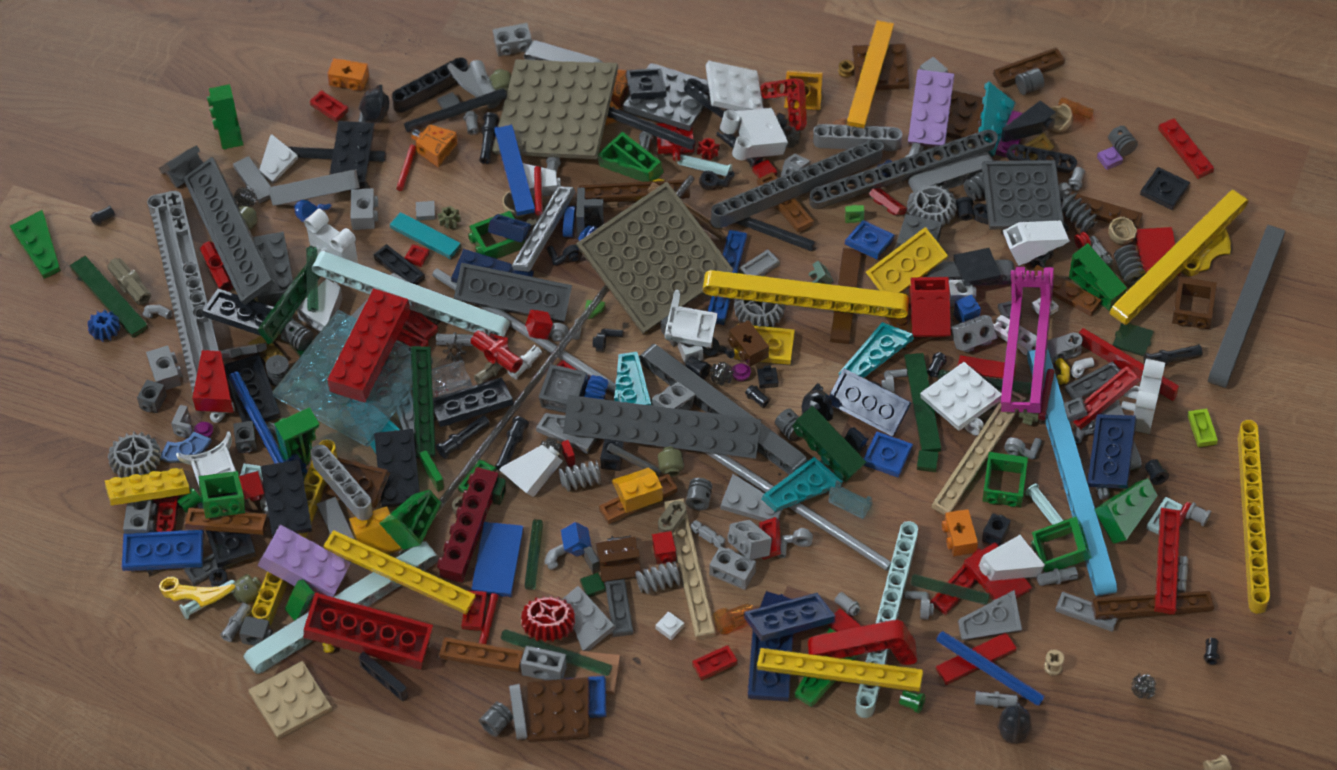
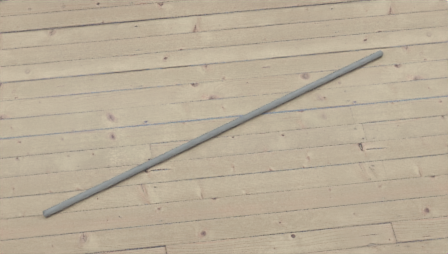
M438 268L433 271V277L453 290L456 289L457 283L451 282L449 275ZM478 305L485 311L506 318L510 322V327L559 359L565 360L575 369L587 372L589 378L595 375L608 379L551 341L529 337L526 326L503 310ZM608 379L609 385L607 390L615 394L616 384ZM704 452L764 492L774 487L727 455ZM801 503L789 507L884 570H889L891 566L889 560Z

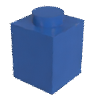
M972 294L955 301L954 316L959 323L980 316L981 308Z
M574 522L561 530L564 551L577 557L584 554V548L592 547L587 527Z

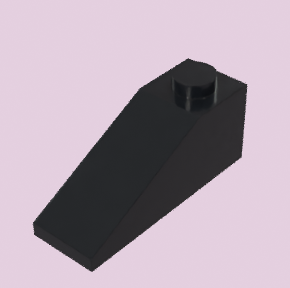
M1041 100L1002 129L1001 141L1005 143L1044 133L1055 125L1056 111Z

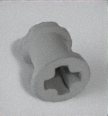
M1193 502L1186 514V518H1191L1201 523V526L1204 527L1212 511H1206L1196 506V503Z

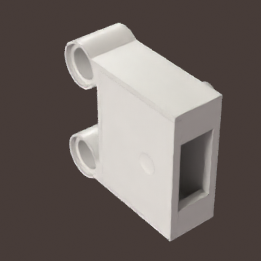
M772 108L744 111L727 110L724 113L720 125L721 131L726 134H733L738 130L740 135L732 151L734 158L746 160L752 157L784 154L788 141Z
M317 209L304 221L311 251L308 253L310 258H317L321 251H325L358 263L355 247L356 238L349 229L344 228L341 232H338L327 224L329 218L321 209Z
M1146 359L1140 387L1134 386L1124 394L1125 397L1137 399L1136 404L1123 401L1121 406L1122 409L1134 411V416L1137 418L1135 431L1150 434L1165 367L1164 362Z

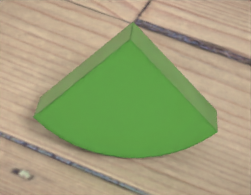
M587 300L584 319H592L600 312L602 313L606 306L605 302Z

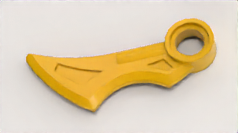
M1226 228L1190 262L1196 266L1195 268L1190 269L1185 265L1183 266L1185 268L1182 272L1185 275L1195 276L1199 271L1209 269L1210 263L1215 257L1230 254L1231 244Z
M175 577L165 578L159 585L165 598H170L174 602L181 599H192L200 607L223 598L235 589L234 584L221 587L180 585ZM175 585L174 588L166 590L168 586Z

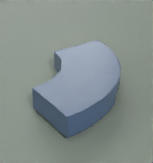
M193 432L189 438L182 442L174 443L168 441L159 459L168 463H183L177 458V453L184 455L203 453L212 440Z

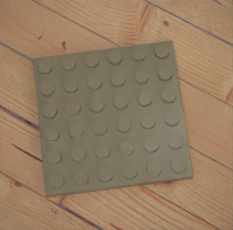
M515 60L499 127L513 126L520 156L597 159L619 69L618 64ZM495 138L492 151L494 155H501L497 139Z
M665 182L576 243L581 253L642 334L659 324L661 320L669 315L675 290L680 291L679 307H683L703 293L704 275L707 271L733 272V268L668 182Z

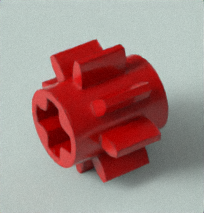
M705 138L702 142H698L697 155H702V159L711 161L714 157H718L719 144H715V139Z

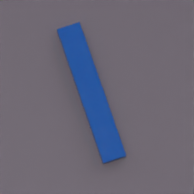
M507 125L494 128L516 214L519 216L534 213L535 207L513 126Z
M729 230L723 256L733 268L732 273H738L747 233ZM711 297L708 312L717 313L716 324L725 325L731 298Z

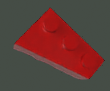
M201 351L192 396L196 411L234 413L221 351Z

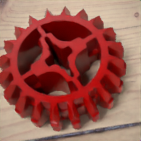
M543 595L541 599L535 597L534 601H529L528 605L524 606L521 614V626L525 634H528L530 638H536V641L543 640L544 643L547 640L554 642L555 639L561 641L562 636L568 637L575 624V612L571 604L567 603L566 599L561 600L560 597L553 598L552 595L549 598H545Z

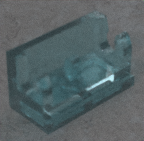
M836 481L835 488L831 487L829 490L830 503L862 519L873 505L872 497L867 496V499L841 487V482Z

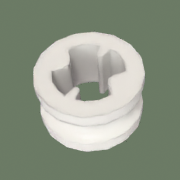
M976 418L966 425L965 429L972 435H978L984 424L979 418Z

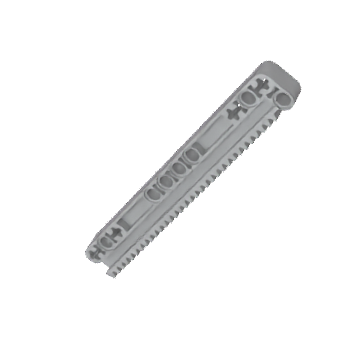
M169 191L149 197L147 204L154 224L193 393L201 351H219L212 320L202 316V310L207 304V299L182 195L178 191Z

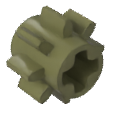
M450 206L442 208V213H438V220L440 226L444 225L445 228L452 229L457 227V222H461V216L458 209L455 210Z
M1024 409L1023 412L1019 413V418H1023L1024 424L1032 425L1033 421L1038 422V413H1027V409Z

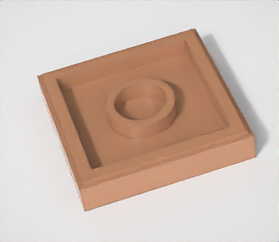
M580 651L575 678L605 676L606 694H615L620 655Z

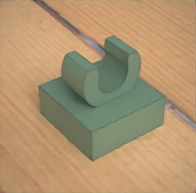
M819 260L812 264L815 270L811 271L809 276L811 278L817 276L812 281L813 283L824 282L830 284L834 281L828 268Z

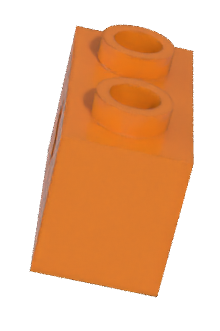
M333 58L327 74L329 86L364 91L369 78L368 64Z
M969 509L945 513V519L942 521V530L944 533H947L948 550L951 549L953 557L974 553L977 550L978 541Z

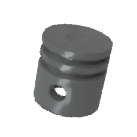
M1038 68L1018 74L1015 77L1017 88L1022 95L1042 89L1045 85L1043 75Z
M1124 125L1116 127L1108 135V140L1121 156L1129 155L1138 146L1137 140Z
M293 320L284 327L281 339L299 351H304L312 342L313 332Z
M281 355L272 356L267 360L266 370L269 382L277 387L287 385L291 380L288 360Z
M788 408L777 416L775 425L790 441H794L799 436L795 433L792 425L799 416L791 408Z
M704 478L691 479L686 497L687 506L694 510L707 509L710 503L713 484Z
M495 702L479 719V723L490 735L497 737L514 717L505 705Z

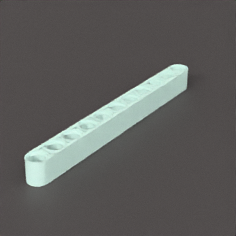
M325 251L319 253L312 266V271L315 274L367 294H371L374 288L407 298L411 310L473 333L480 330L487 335L492 333L504 337L510 325V322L502 316Z
M904 522L900 527L876 623L897 620L917 543L918 527L914 522ZM890 648L880 650L881 654L875 652L868 653L866 662L886 665ZM860 684L856 698V713L858 716L868 718L873 715L880 686ZM866 686H872L874 688L868 689L866 688Z
M422 542L420 546L411 548L396 559L425 571L432 567L439 557L427 542ZM373 572L340 592L334 598L368 607L400 587L401 584ZM308 613L250 648L244 654V659L256 674L264 672L313 641L303 638V629Z

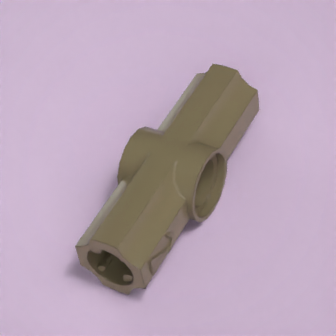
M121 258L112 259L107 267L116 278L122 291L128 293L138 305L147 304L151 298V293L142 284L136 271L130 270Z

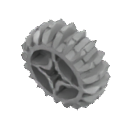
M928 184L927 187L921 185V189L915 188L913 193H910L907 200V212L912 216L942 222L943 228L945 224H949L955 217V212L957 211L956 199H954V194L950 193L949 189L944 190L943 185L937 187L936 184L934 186Z
M735 299L734 309L739 322L749 320L754 326L774 327L775 323H779L780 319L783 318L785 305Z
M135 431L132 435L126 433L124 438L119 436V442L113 441V447H109V465L120 478L129 477L133 474H149L151 471H156V466L160 465V447L149 434L145 436L141 432L137 435Z

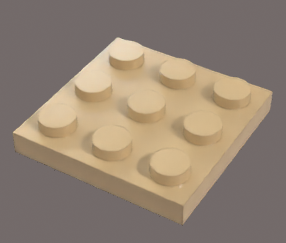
M303 661L248 690L278 740L332 711L331 705Z

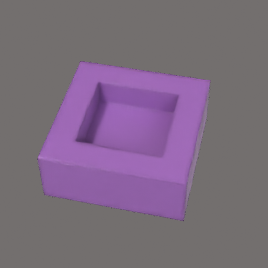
M1114 147L1097 154L1098 160L1106 170L1122 164L1123 158Z

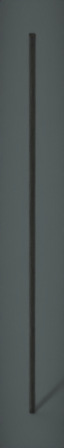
M689 175L676 191L679 198L683 196L695 180L692 175ZM606 285L602 287L515 400L514 405H511L439 499L441 505L435 517L547 373L550 364L553 365L610 291ZM401 548L394 558H397L411 548L405 550Z

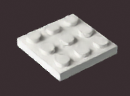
M712 61L707 62L706 72L712 106L736 111L763 109L757 71Z
M965 362L920 393L921 399L958 431L1001 401V393Z

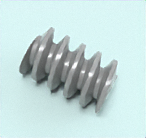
M597 460L596 466L592 461H589L588 468L584 463H581L580 469L577 465H573V471L569 467H566L565 473L561 468L558 469L562 488L565 487L568 492L571 485H573L575 490H578L579 483L583 488H585L587 481L590 486H593L594 480H596L598 485L601 483Z
M667 562L666 568L660 564L658 570L653 566L651 567V573L648 569H644L643 575L640 571H636L640 592L642 593V590H645L647 595L651 587L654 592H657L658 585L662 590H665V583L671 588L672 581L680 585V576L675 562H673V565Z

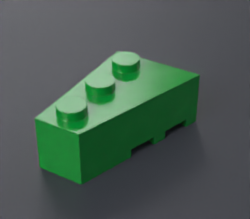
M621 132L597 157L600 167L642 182L654 181L664 173L661 161L624 132Z

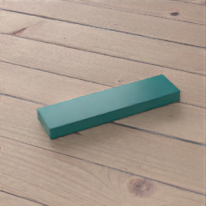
M401 212L389 224L390 228L448 259H451L461 247V243Z

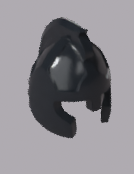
M377 85L376 88L368 90L360 101L359 110L368 122H381L389 110L390 100L389 96L383 91V85Z
M817 383L803 398L801 405L802 414L813 405L827 421H831L834 414L831 398L823 391L824 388Z
M1019 703L1006 707L1000 715L998 729L1006 742L1011 744L1022 743L1027 739L1032 730L1030 713L1023 706H1020Z

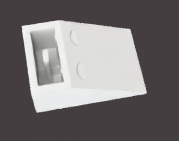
M1061 221L1019 222L1003 230L1009 249L1018 266L1026 264L1032 259L1045 255L1049 251L1069 242Z

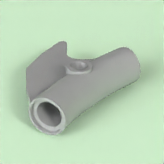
M472 61L466 72L460 71L452 64L448 65V69L460 86L475 97L495 91L482 61ZM501 100L488 104L487 107L489 109L495 108L501 103Z

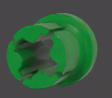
M193 488L189 489L190 494H186L177 501L186 513H188L189 508H195L198 503L202 502L201 497Z
M904 690L899 704L913 709L915 713L919 714L924 706L926 695Z

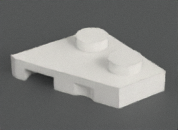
M271 135L259 171L272 183H275L298 159V156Z

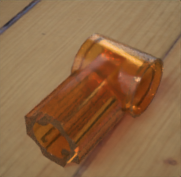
M749 603L730 610L721 608L712 614V618L719 633L727 635L733 632L737 626L747 623L744 619V612L753 610Z

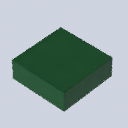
M919 450L917 470L936 472L938 452Z
M498 477L492 494L493 504L500 505L506 493V480Z
M599 573L580 578V584L588 597L606 592Z

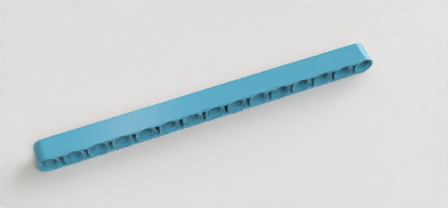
M1048 349L1046 354L1044 383L1047 369L1054 370ZM1035 350L1027 352V359L1032 374V378L1034 369ZM1054 373L1045 418L1046 427L1072 517L1077 516L1084 529L1092 557L1085 562L1095 596L1114 594L1117 592L1115 576Z

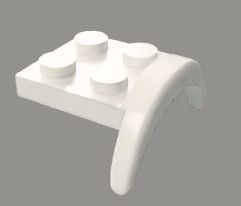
M675 290L664 338L670 341L711 348L717 313L679 307L680 291Z
M229 431L225 439L218 446L207 452L197 455L176 454L181 462L192 465L198 485V476L236 471L229 452L232 444V437Z

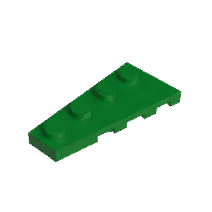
M43 209L10 225L11 231L43 279L61 271Z
M830 628V629L828 630L827 634H828V633H833V632H836V631H834V630H832V629ZM859 655L841 659L855 660ZM804 676L795 692V696L800 701L813 707L836 680Z

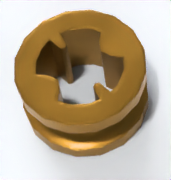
M842 60L838 64V74L844 78L851 77L854 73L853 62Z

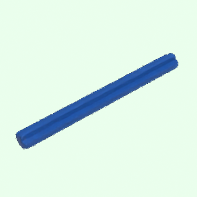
M239 372L231 373L229 375L230 380L274 463L286 462Z
M940 632L937 642L1035 705L1039 706L1042 703L1044 695L946 632Z

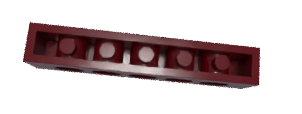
M476 467L474 474H470L468 490H464L462 495L463 504L456 511V523H452L449 532L451 535L450 539L445 541L443 552L445 553L443 558L440 557L437 563L440 577L463 583L493 501L492 493L499 477L498 472ZM483 489L482 492H477L476 490ZM472 505L478 506L475 509L469 508ZM467 522L472 523L471 525H468V526L463 525V524H465V523H467ZM460 539L466 540V541H464V542H462V543L457 542V541L460 540ZM454 556H458V557H459V558L456 559V560L451 559V558L454 557Z

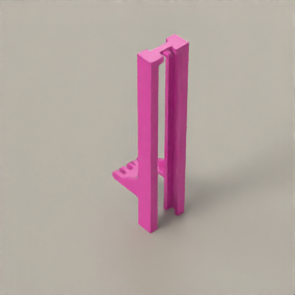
M1016 267L1015 270H1011L1012 305L1001 394L1002 412H1015V409L1023 412L1024 409H1027V413H1041L1054 285V268L1044 267L1043 276L1042 271H1038V276H1035V272L1031 271L1030 274L1029 270L1026 271L1025 275V267ZM1023 287H1040L1041 301L1030 402H1011Z

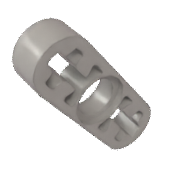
M509 685L517 740L527 739L520 685Z

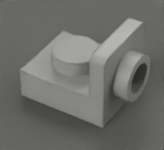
M794 153L785 160L781 176L809 166L810 160Z
M179 406L171 423L174 434L179 437H190L193 433L191 425H189L191 415H189L187 406Z

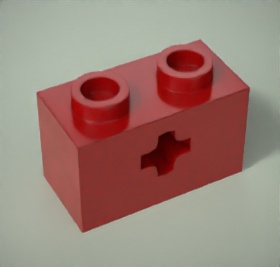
M260 470L239 476L245 499L250 498V502L263 498L262 494H265Z

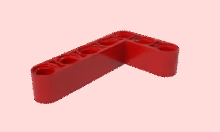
M890 620L818 635L808 639L809 655L841 659L890 648L899 663L912 665L917 662L916 641L904 622L900 620Z

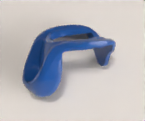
M300 200L295 204V215L304 223L317 209L322 211L329 210L332 205L329 203L315 206L308 200Z

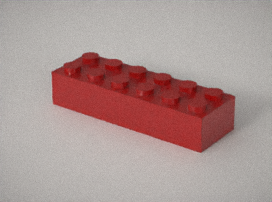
M373 288L327 379L330 392L366 403L411 312L407 298Z
M315 592L303 629V638L358 653L364 651L368 656L421 670L431 639L433 625Z

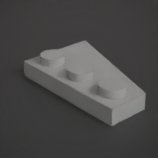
M545 413L536 427L537 432L561 443L562 441L569 440L571 447L588 454L597 438L563 434L565 415Z
M732 475L721 503V510L760 521L773 517L779 519L782 510L774 512L761 500L763 492L738 476Z
M579 586L563 598L574 609V629L583 651L588 652L616 629L613 623Z
M1013 590L959 619L958 626L961 640L1021 631L1022 627L1015 591Z

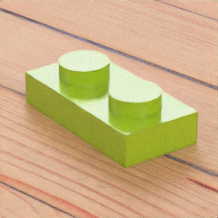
M1208 409L1188 411L1187 416L1197 446L1217 445L1218 439Z

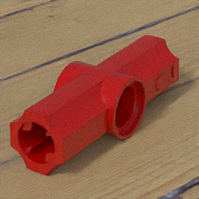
M210 241L203 243L200 247V252L210 270V275L214 278L219 289L227 292L231 291L234 286L214 243Z
M480 330L473 334L471 344L482 351L490 363L495 364L497 362L514 374L520 370L523 360L512 353L503 340L496 341Z

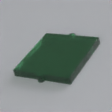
M1121 323L1119 330L1115 332L1116 337L1113 346L1120 350L1143 356L1147 348L1151 346L1150 341L1154 331L1130 323L1127 325Z

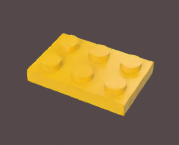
M754 326L769 345V357L761 362L791 365L795 330ZM734 349V359L741 360L737 350Z

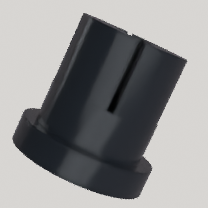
M961 197L956 200L955 205L958 208L961 221H968L974 217L972 208L974 202L971 197Z
M691 357L685 365L703 380L711 370L709 363L702 362L695 357Z
M1152 459L1146 463L1145 469L1153 485H1160L1168 480L1169 473L1162 467L1158 459Z

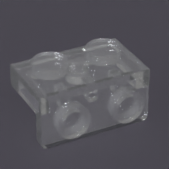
M463 360L432 369V386L435 397L472 386Z

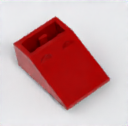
M910 277L909 294L913 337L950 336L949 278Z

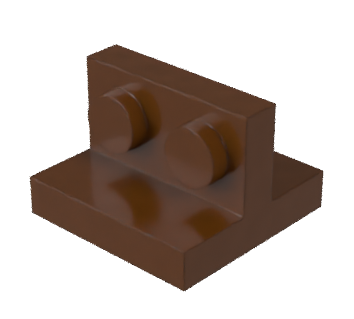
M635 536L596 542L603 583L635 578L636 571L641 572L639 549H637Z

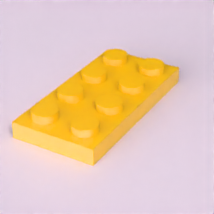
M924 227L866 271V274L879 291L902 293L910 287V277H923L946 260L948 255L928 229Z
M172 468L169 471H153L149 474H133L129 477H114L110 480H104L111 506L190 494L183 468Z

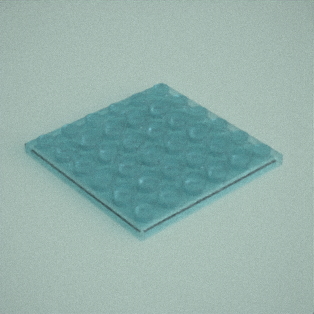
M337 310L272 394L273 397L299 411L310 407L318 421L369 447L375 439L374 433H379L412 390L411 347L396 340L366 403L332 393L329 390L327 379L358 320Z

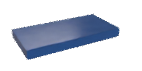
M484 522L471 591L487 592V595L494 593L498 596H512L524 530L523 526Z
M203 530L123 534L122 570L136 571L203 567L204 532Z

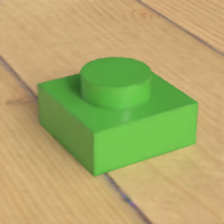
M864 205L845 206V223H858L864 220Z

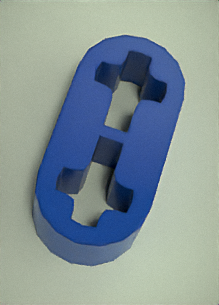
M567 206L564 215L563 237H573L575 206Z

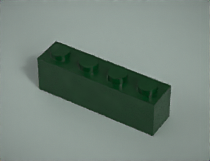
M813 405L792 425L795 433L807 442L809 448L819 454L823 463L829 465L834 470L835 475L845 483L866 463Z

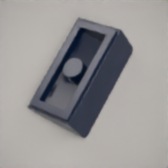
M496 214L490 220L488 231L498 236L523 242L531 224Z

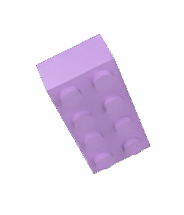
M918 69L908 144L919 143L921 146L929 147L945 144L954 74Z
M280 525L258 566L294 586L298 580L303 579L314 592V595L316 592L333 597L351 563Z

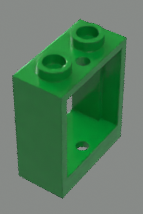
M511 211L500 214L515 219ZM493 217L469 226L470 233L468 238L471 244H475L476 253L498 259L521 250L525 244V239L523 242L507 239L486 247L480 235L489 232L490 220Z
M989 452L982 502L1021 507L1028 457ZM991 470L1020 473L1018 493L990 490Z
M238 471L198 476L205 518L245 513L244 495ZM233 492H236L237 494L232 496L208 499V496Z
M1077 516L1032 532L1034 540H1031L1034 551H1037L1039 559L1044 563L1043 570L1045 573L1054 571L1056 568L1060 570L1092 558L1083 526ZM1073 533L1078 550L1048 561L1043 543Z

